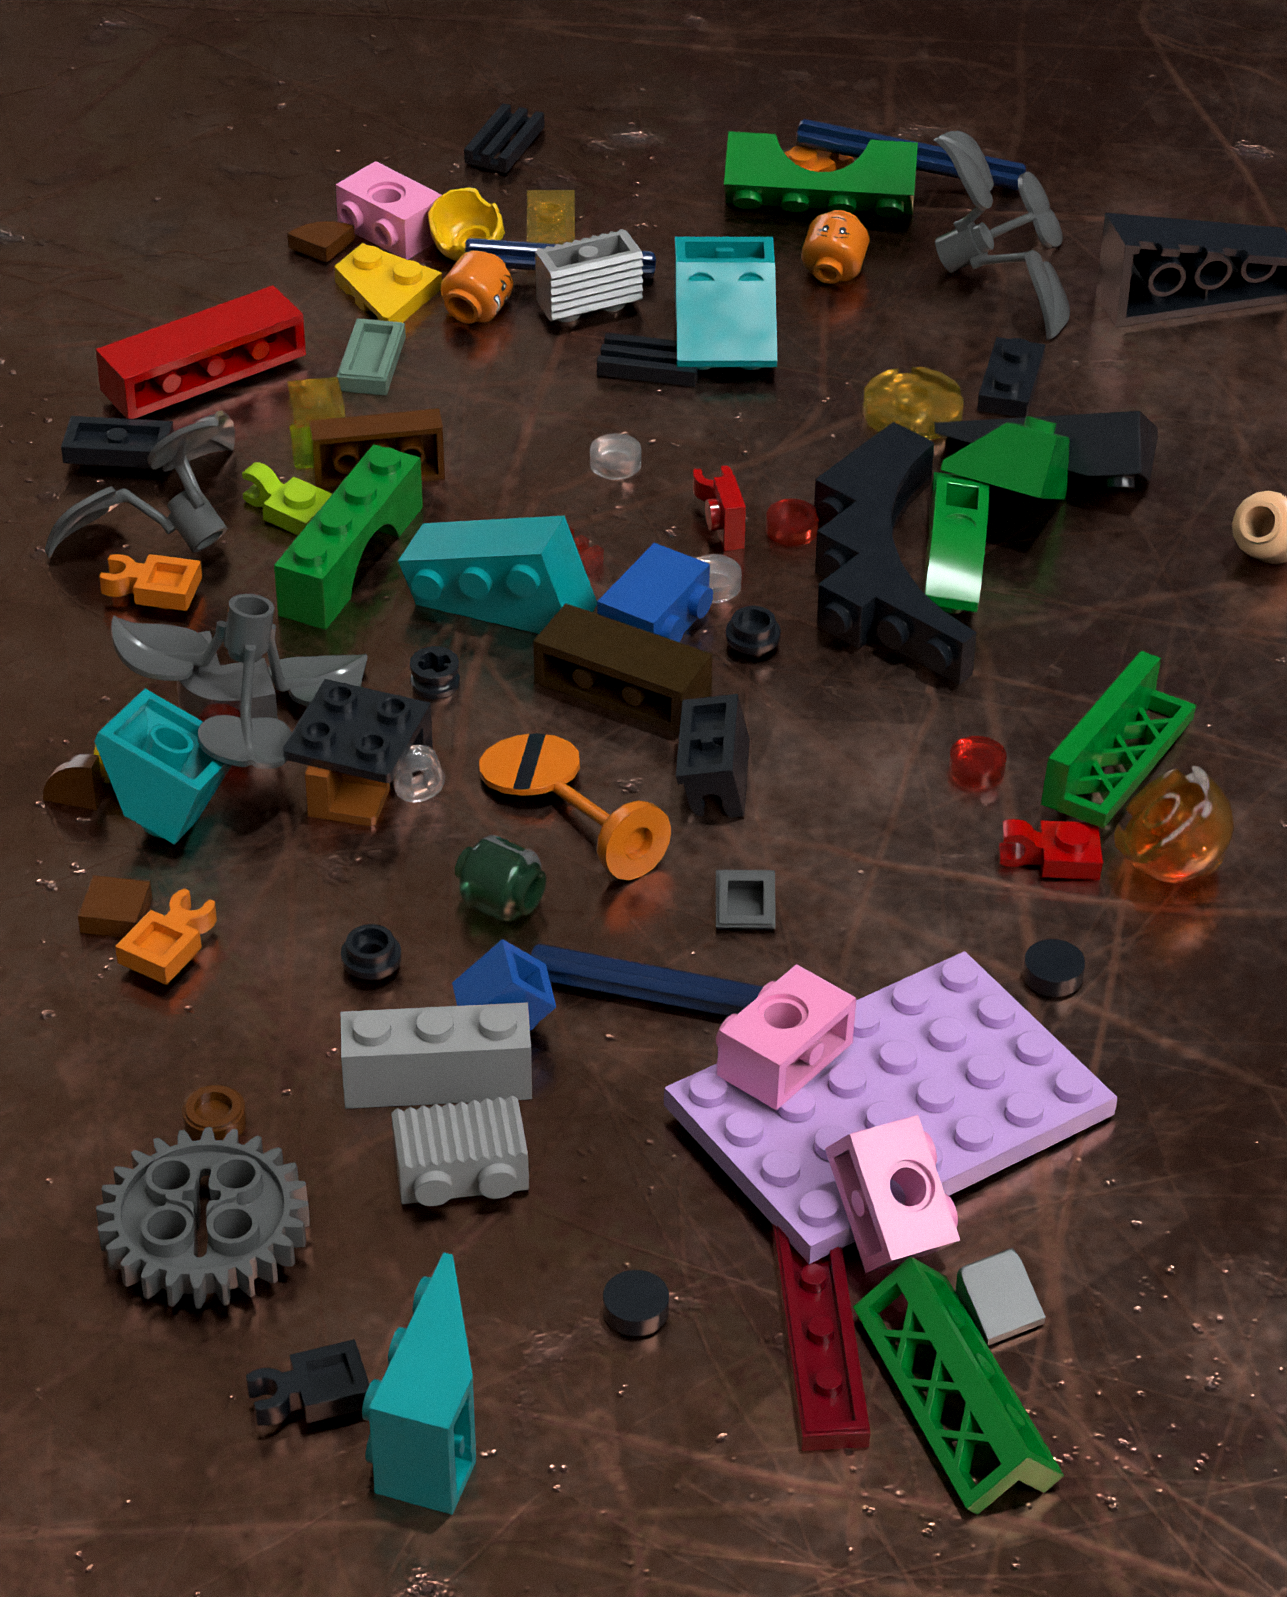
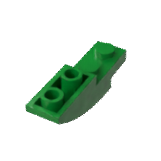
M934 472L930 491L929 537L925 553L924 593L944 612L959 613L963 610L977 612L985 555L989 484L959 475Z

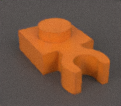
M115 554L110 555L108 558L109 573L101 572L99 576L101 593L106 596L121 597L133 593L134 601L137 605L187 611L201 582L202 569L201 561L149 554L143 564L136 563L129 556Z
M185 888L177 891L171 897L169 902L170 911L165 916L150 910L115 946L118 964L167 985L202 948L200 934L212 929L217 921L215 901L209 899L201 908L190 910L192 908L190 890Z

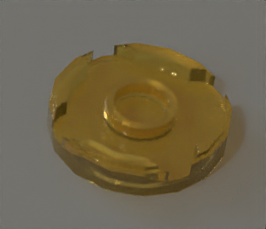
M911 367V373L898 374L899 368L889 369L873 377L864 388L863 415L868 424L878 432L892 422H895L931 440L941 438L935 433L934 422L962 420L963 399L960 387L954 380L935 370L925 367Z

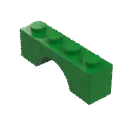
M728 131L724 176L725 203H733L736 207L742 209H757L761 205L780 206L789 212H803L808 210V208L828 209L829 212L843 210L851 214L856 211L875 212L878 216L885 218H897L903 214H913L918 142L870 140L860 157L845 168L831 172H816L802 168L792 162L781 149L776 134Z
M372 445L274 564L278 616L324 630L330 626L351 599L356 569L372 535L376 531L400 537L423 508L421 457L399 452L393 448Z

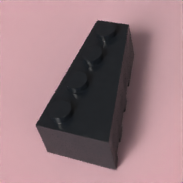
M1105 213L1096 295L1115 327L1287 302V232L1283 227Z

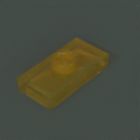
M527 190V242L563 245L565 242L572 243L575 239V190Z
M338 377L287 381L293 422L297 428L310 427V420L345 417V405Z

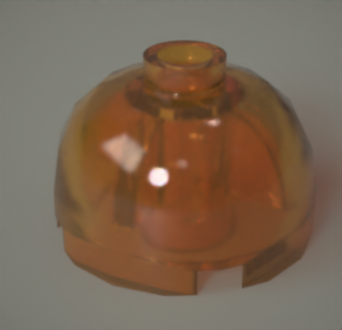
M1191 766L1194 773L1186 776L1178 769H1174L1150 782L1127 806L1126 810L1132 815V818L1128 822L1125 831L1117 824L1114 832L1115 847L1134 867L1150 879L1172 884L1190 881L1200 876L1211 874L1224 860L1235 829L1231 803L1222 789L1200 767Z

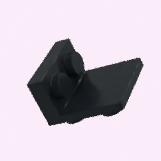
M324 679L285 743L283 756L287 761L382 783H390L402 763L425 768L432 757L431 703Z

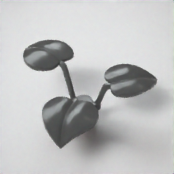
M950 131L936 137L934 141L949 155L970 199L976 206L967 216L954 222L956 229L936 237V250L942 264L949 272L953 273L970 264L973 269H977L983 265L1026 262L1043 314L1046 341L1056 337L1069 320L1070 306L1062 283L1052 264L1048 261L1043 262L1040 254L1034 250L1024 253L988 255V251L994 249L993 238L1031 221L1039 240L1044 246L1053 249L1061 245L1063 240L1062 230L1056 215L1050 209V203L1045 190L1031 172L1021 174L1018 178V188L1022 201L1029 213L991 230L983 222L976 225L973 221L986 209H989L993 203L990 190L993 189L994 183L985 156L977 142L964 132Z
M219 410L203 416L195 422L167 435L149 453L147 462L153 470L160 467L163 472H167L175 468L185 488L184 491L168 502L167 507L171 511L168 517L127 489L123 488L116 491L113 486L107 487L76 503L56 521L45 546V553L49 559L55 548L66 537L124 502L130 503L159 523L167 535L177 530L193 553L201 551L217 541L226 533L228 528L201 492L189 461L212 452L234 450L235 427L229 415L223 410Z
M239 594L230 599L226 622H217L216 632L210 643L201 634L188 628L166 624L133 623L118 618L115 615L112 618L111 637L114 650L123 664L136 674L146 678L163 681L187 679L191 676L194 666L207 667L223 641L224 646L228 649V655L233 660L244 663L240 717L230 715L213 716L201 723L198 729V743L203 752L215 760L234 766L247 767L253 765L259 769H274L287 762L283 756V747L292 733L290 728L276 718H251L254 663L259 661L263 654L266 652L268 654L270 663L268 671L275 688L278 691H289L293 701L307 707L324 679L361 687L367 664V654L305 656L279 659L275 641L276 625L273 624L275 607L270 600L256 594Z

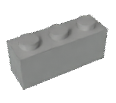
M528 1002L340 1012L341 1061L345 1109L447 1104L448 1102L459 1103L460 1101L468 1103L473 1099L482 1102L485 1098L494 1101L497 1097L506 1100L511 1095L518 1098V1100L532 1099Z

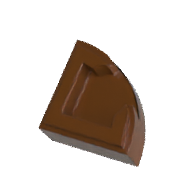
M323 221L297 227L287 233L288 248L327 263L355 240L354 225L343 222Z
M78 754L73 756L71 761L55 768L44 786L43 800L97 811L104 799L99 755Z

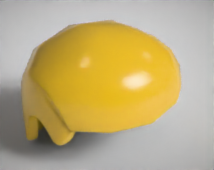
M468 187L449 190L435 199L428 212L430 233L436 247L444 256L456 262L464 254L467 239L502 240L505 234L502 215L499 213L497 204H490L485 201L475 188Z

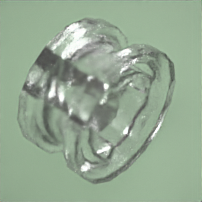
M411 746L393 778L394 788L400 798L409 802L426 801L438 794L445 784V775L436 752L428 746ZM421 770V775L412 776L413 772Z

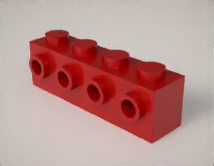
M272 285L97 348L95 350L100 391L126 419H135L305 356L303 313Z

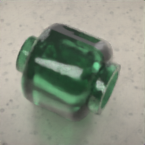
M489 835L479 840L474 847H466L461 852L455 865V877L459 879V895L463 902L499 920L512 921L522 914L527 915L531 913L539 904L545 891L546 874L542 871L541 861L537 853L501 836Z

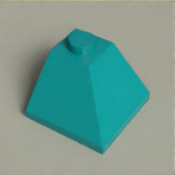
M145 688L97 733L94 742L124 816L140 824L150 835L164 838L175 845L197 822L232 765L211 758L200 748L198 729L203 721Z

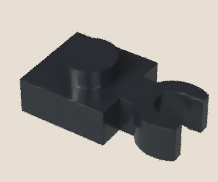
M355 1339L289 1355L291 1371L281 1372L273 1368H261L246 1375L249 1398H256L262 1395L273 1396L269 1399L254 1402L255 1419L258 1426L278 1424L286 1419L291 1411L303 1409L307 1423L360 1411L363 1408L364 1398L370 1385Z

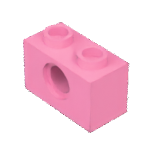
M375 161L336 184L338 222L354 225L356 235L408 260L434 244L430 233L428 212L435 199L442 195Z
M796 964L777 981L767 983L760 991L758 997L740 1013L731 1014L722 1023L716 1036V1045L718 1046L717 1076L777 1111L853 1043L856 997Z
M918 1115L848 1134L825 1148L866 1273L904 1262L910 1256L915 1259L935 1253L960 1241L956 1229L958 1225L956 1207L952 1199L944 1193L936 1169V1148L930 1135L923 1130ZM891 1179L902 1187L905 1193V1205L900 1204L893 1197L890 1190Z

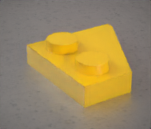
M364 243L360 244L334 266L335 283L346 294L352 295L355 298V304L364 313L372 311L378 317V320L403 323L441 290L442 272Z

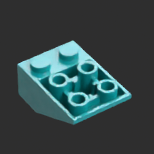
M675 237L674 304L677 367H697L699 370H707L712 367H740L746 370L777 367L776 279L773 237Z
M443 1252L432 1277L423 1276L417 1286L412 1307L413 1316L408 1327H398L393 1335L388 1352V1368L382 1380L373 1379L370 1383L363 1402L362 1418L370 1422V1435L366 1446L365 1459L366 1462L373 1464L375 1494L453 1515L476 1464L473 1374L454 1258L452 1254Z

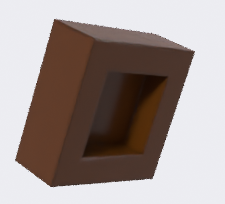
M93 875L78 914L80 933L124 938L148 913L152 901L151 881Z

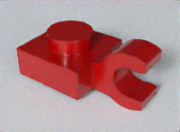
M727 465L721 466V476L714 477V480L705 478L701 468L694 469L693 493L698 499L705 501V515L709 531L717 530L724 551L744 549L746 506L731 468Z
M1008 819L1002 822L1003 842L1007 843H999V864L1007 867L1040 865L1041 877L1100 880L1103 859L1098 826L1085 822L1041 820L1038 832L1024 820Z

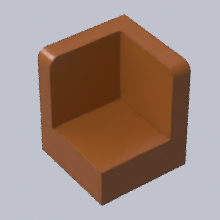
M309 765L305 772L308 817L365 826H374L389 793L390 783H382Z

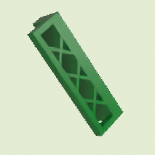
M1140 651L1048 757L1040 805L1104 829L1194 719L1196 705L1155 690L1161 663L1160 657ZM1150 709L1172 718L1150 720L1146 711ZM1145 738L1149 745L1128 747L1124 740ZM1122 765L1126 772L1104 774L1101 767ZM1099 792L1104 801L1099 805L1076 795Z
M910 1256L853 1306L967 1510L979 1514L1018 1480L1045 1493L1064 1477V1474L947 1276ZM903 1293L908 1302L903 1330L887 1329L879 1313ZM918 1344L933 1345L937 1352L931 1380L916 1379L912 1373ZM950 1376L953 1379L954 1383L949 1382ZM923 1391L928 1392L927 1398ZM946 1394L962 1395L966 1402L960 1431L945 1430L940 1422ZM979 1426L984 1434L978 1433ZM952 1442L957 1443L956 1449H955L954 1445L952 1444ZM975 1445L991 1446L1001 1465L976 1485L970 1475Z

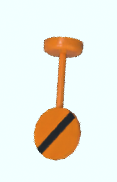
M535 733L516 735L500 740L486 749L479 759L480 778L488 787L504 794L519 796L537 795L553 791L556 795L602 826L597 839V855L600 864L617 879L630 881L640 878L654 869L663 858L671 837V825L668 816L653 803L641 800L623 804L610 815L568 786L567 783L574 779L580 769L579 751L571 742L555 735Z

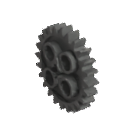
M206 1127L201 1139L197 1141H192L185 1130H180L177 1137L178 1144L171 1147L160 1138L153 1139L155 1154L151 1156L137 1150L132 1151L133 1169L116 1166L113 1169L115 1184L102 1186L103 1204L96 1207L101 1251H106L110 1270L121 1269L123 1284L126 1287L141 1281L143 1297L147 1299L154 1296L161 1289H165L169 1306H174L184 1293L192 1294L196 1308H202L207 1294L216 1293L222 1304L228 1305L231 1298L230 1289L239 1287L245 1294L252 1297L255 1295L254 1279L260 1277L265 1281L276 1283L278 1281L276 1264L283 1266H293L295 1264L294 1248L305 1247L306 1245L305 1227L310 1226L309 1203L305 1181H299L296 1163L283 1164L281 1148L277 1147L263 1154L262 1137L258 1135L245 1145L239 1144L237 1129H232L222 1141L215 1140L212 1128ZM208 1175L210 1176V1201L207 1204L206 1211L207 1253L203 1257H197L199 1249L197 1231L201 1223L200 1181L202 1177Z

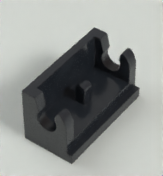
M738 694L682 700L676 780L678 785L684 784L691 810L701 817L704 816L705 800L702 797L708 794H715L722 798V807L729 818L745 816L750 738Z

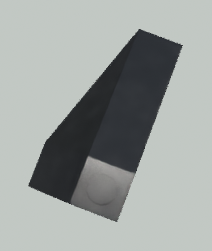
M1141 411L1035 417L1056 423L1054 433L1070 438L1069 476L1098 484L1104 483V490L1106 491L1134 490L1135 482L1150 481L1158 440V427ZM1025 417L934 422L935 433L946 441L968 446L1007 422L1023 425Z

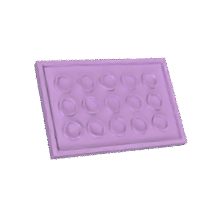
M965 951L856 1000L853 1043L777 1111L717 1076V1064L664 1087V1106L772 1224L774 1223L776 1227L778 1225L789 1238V1243L809 1264L829 1255L830 1250L838 1246L843 1248L855 1242L825 1151L827 1146L848 1134L918 1115L923 1130L930 1135L934 1142L937 1153L936 1169L944 1193L950 1196L1115 1115L1117 1096ZM891 1179L890 1190L893 1197L900 1204L905 1205V1193L902 1187Z

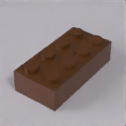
M439 408L309 421L314 482L316 487L325 491L336 490L373 444L421 457L422 482L445 480L443 425Z

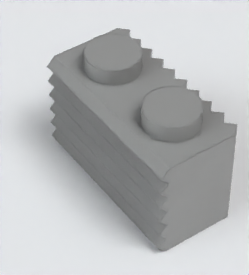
M619 229L618 232L610 231L609 234L601 233L600 236L592 235L590 239L583 237L581 241L574 239L572 243L565 242L563 245L556 244L554 247L538 248L535 251L536 301L550 322L555 320L572 322L577 320L581 314L601 309L605 311H618L624 308L626 303L642 300V251L629 233L623 229Z
M513 1095L506 1100L501 1097H497L494 1101L485 1098L480 1103L474 1099L468 1104L460 1101L455 1106L448 1102L443 1107L434 1104L431 1108L422 1105L417 1110L412 1107L405 1111L397 1108L391 1113L393 1148L401 1204L419 1202L426 1206H437L451 1198L476 1195L498 1199L509 1196L514 1191L529 1189L528 1151L518 1098Z

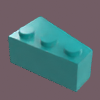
M565 515L423 523L398 560L416 605L539 634L565 603L593 612L597 606L596 597Z

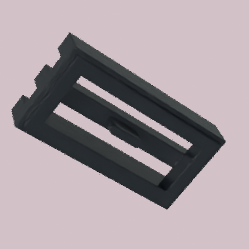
M502 103L465 147L464 163L507 173L545 127L544 113L536 111L530 118L528 117V109L519 107L513 114L511 113V105ZM518 128H521V130L510 142V138L512 137V135L517 131ZM499 151H503L498 156V159H494V157L498 154Z
M606 332L604 344L601 347V355L597 359V375L695 387L700 372L697 367H677L676 340Z

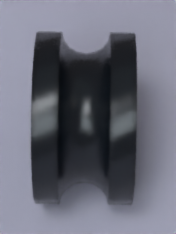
M431 646L418 650L410 658V685L413 692L418 696L426 699H442L454 694L459 688V659L452 650Z

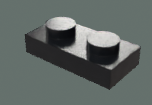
M996 337L979 391L977 411L1015 417L1028 416L1044 363L1046 344L1033 343L1022 338L1007 339Z
M71 416L61 445L63 463L83 464L90 467L102 465L151 469L147 462L149 453L158 442L174 431L173 421Z

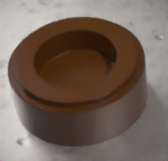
M223 1085L204 1086L189 1094L183 1102V1126L192 1141L200 1140L206 1127L212 1128L215 1140L222 1141L232 1129L238 1130L239 1137L246 1127L244 1099L236 1090Z

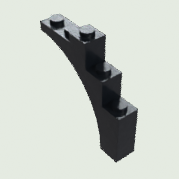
M892 422L815 479L813 521L823 526L817 530L815 573L826 578L819 583L817 626L858 649L871 639H875L961 685L973 675L977 632L945 613L919 589L901 563L892 538L896 525L910 503L931 484L934 442Z

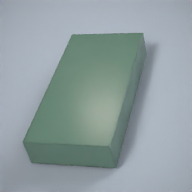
M356 319L336 376L337 391L387 396L406 338L405 323Z

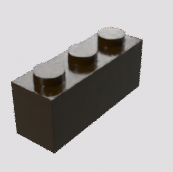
M567 603L563 605L533 640L534 683L677 734L680 733L682 700L712 696L713 654Z

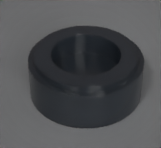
M1059 939L1042 940L1028 948L1025 954L1023 977L1026 984L1037 993L1051 997L1066 996L1078 990L1082 985L1085 958L1075 945Z
M628 1270L612 1277L603 1291V1314L606 1322L615 1331L629 1336H644L660 1329L669 1315V1291L665 1282L657 1275L643 1270Z

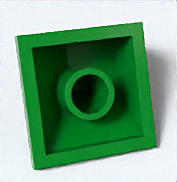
M1026 416L1023 425L1007 422L945 458L941 470L1037 498L1065 500L1068 486L1070 438L1054 433L1056 423Z

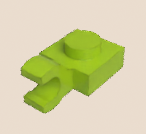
M254 462L242 472L243 479L254 483L243 493V499L250 505L263 507V520L295 535H299L332 495V493L294 476L287 483L283 484L271 468L260 462Z

